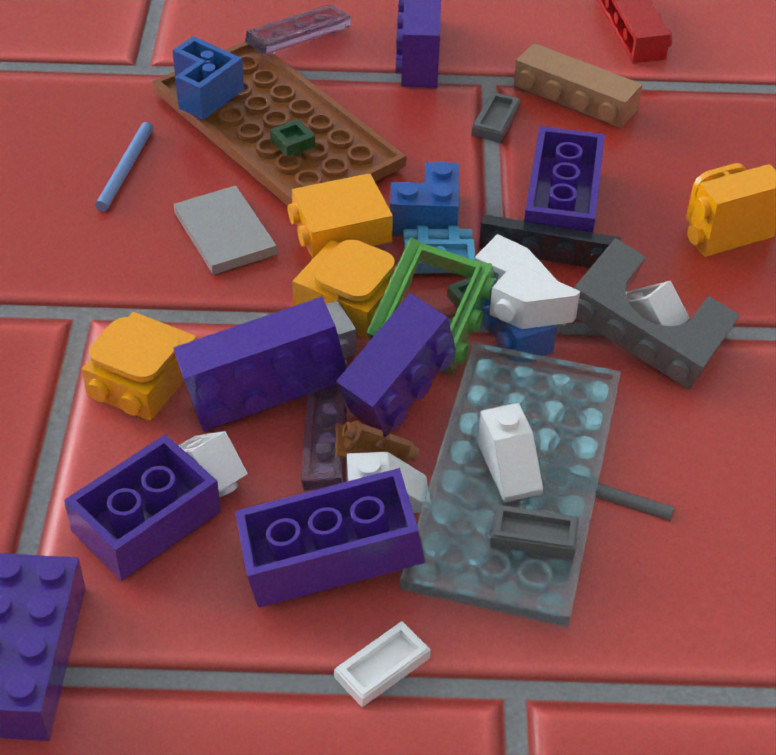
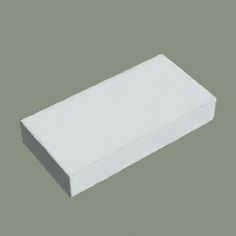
M401 621L334 669V678L363 708L430 659L431 649Z

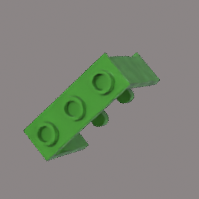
M410 237L366 333L369 340H371L399 307L406 290L412 284L413 275L419 262L471 278L450 326L456 347V355L451 365L443 372L453 375L457 365H462L467 358L469 352V344L467 342L472 331L477 332L479 330L484 312L481 310L486 299L491 300L492 287L498 280L495 279L492 263L485 264L421 243Z

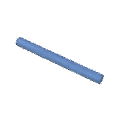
M143 122L95 203V207L99 211L106 212L154 129L151 123Z

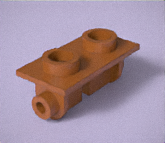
M358 420L352 423L347 421L344 425L336 424V457L347 460V454L389 452L405 463L409 460L414 461L418 457L419 446L415 445L412 439H405L390 433L383 439L382 430L362 424Z

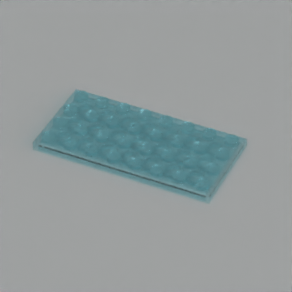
M473 342L417 523L426 563L403 569L400 578V589L569 627L621 371ZM519 403L533 432L543 494L504 503L477 443L480 411ZM496 504L578 516L579 525L574 559L490 546Z

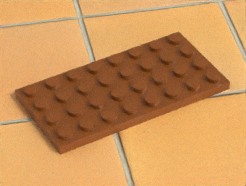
M254 38L226 49V51L242 58L244 90L204 120L178 108L175 71L152 81L153 91L287 206L292 204V189L371 173L376 182L406 166L405 154ZM299 119L315 135V147L287 157L270 140V129Z

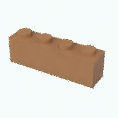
M536 43L532 44L516 59L514 86L622 128L639 108L643 85L641 83Z

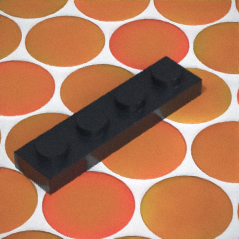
M483 214L479 249H483L498 234L527 247L537 259L591 268L615 238L621 241V237Z

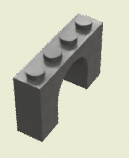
M615 238L574 287V289L580 291L576 319L690 390L728 336L740 314L708 295L694 316L684 324L664 326L645 319L629 303L626 290L635 280L646 256Z

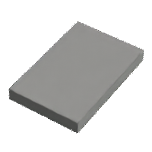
M237 186L173 204L175 215L213 275L277 255V245Z

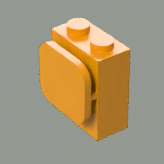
M734 163L706 171L695 180L686 214V220L690 224L687 236L704 257L775 236L776 170L770 164L747 170L742 164Z
M371 173L292 189V204H288L289 219L292 225L297 224L300 244L302 247L307 246L312 259L330 240L337 243L345 240H358L371 246L392 242L393 215Z
M330 240L292 281L293 306L319 297H323L325 304L338 301L356 328V334L367 339L368 335L366 332L396 269L394 257L386 251L358 240H345L341 243Z
M134 311L129 317L114 320L90 346V360L82 368L86 395L95 401L105 402L120 408L129 415H137L151 421L184 382L173 347L197 340V336Z

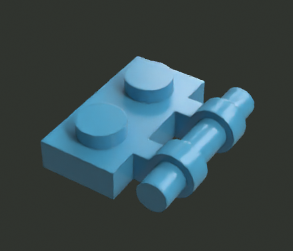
M417 225V229H403L404 250L410 237L421 243L475 260L472 229H459L458 225H448V229H428L427 225ZM419 262L415 273L420 274L453 273L423 262Z

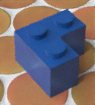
M192 36L172 50L179 109L204 120L244 90L241 57L195 36Z
M443 161L425 162L424 183L391 182L390 211L393 215L392 236H403V229H417V225H427L428 229H448V225H458L459 163Z

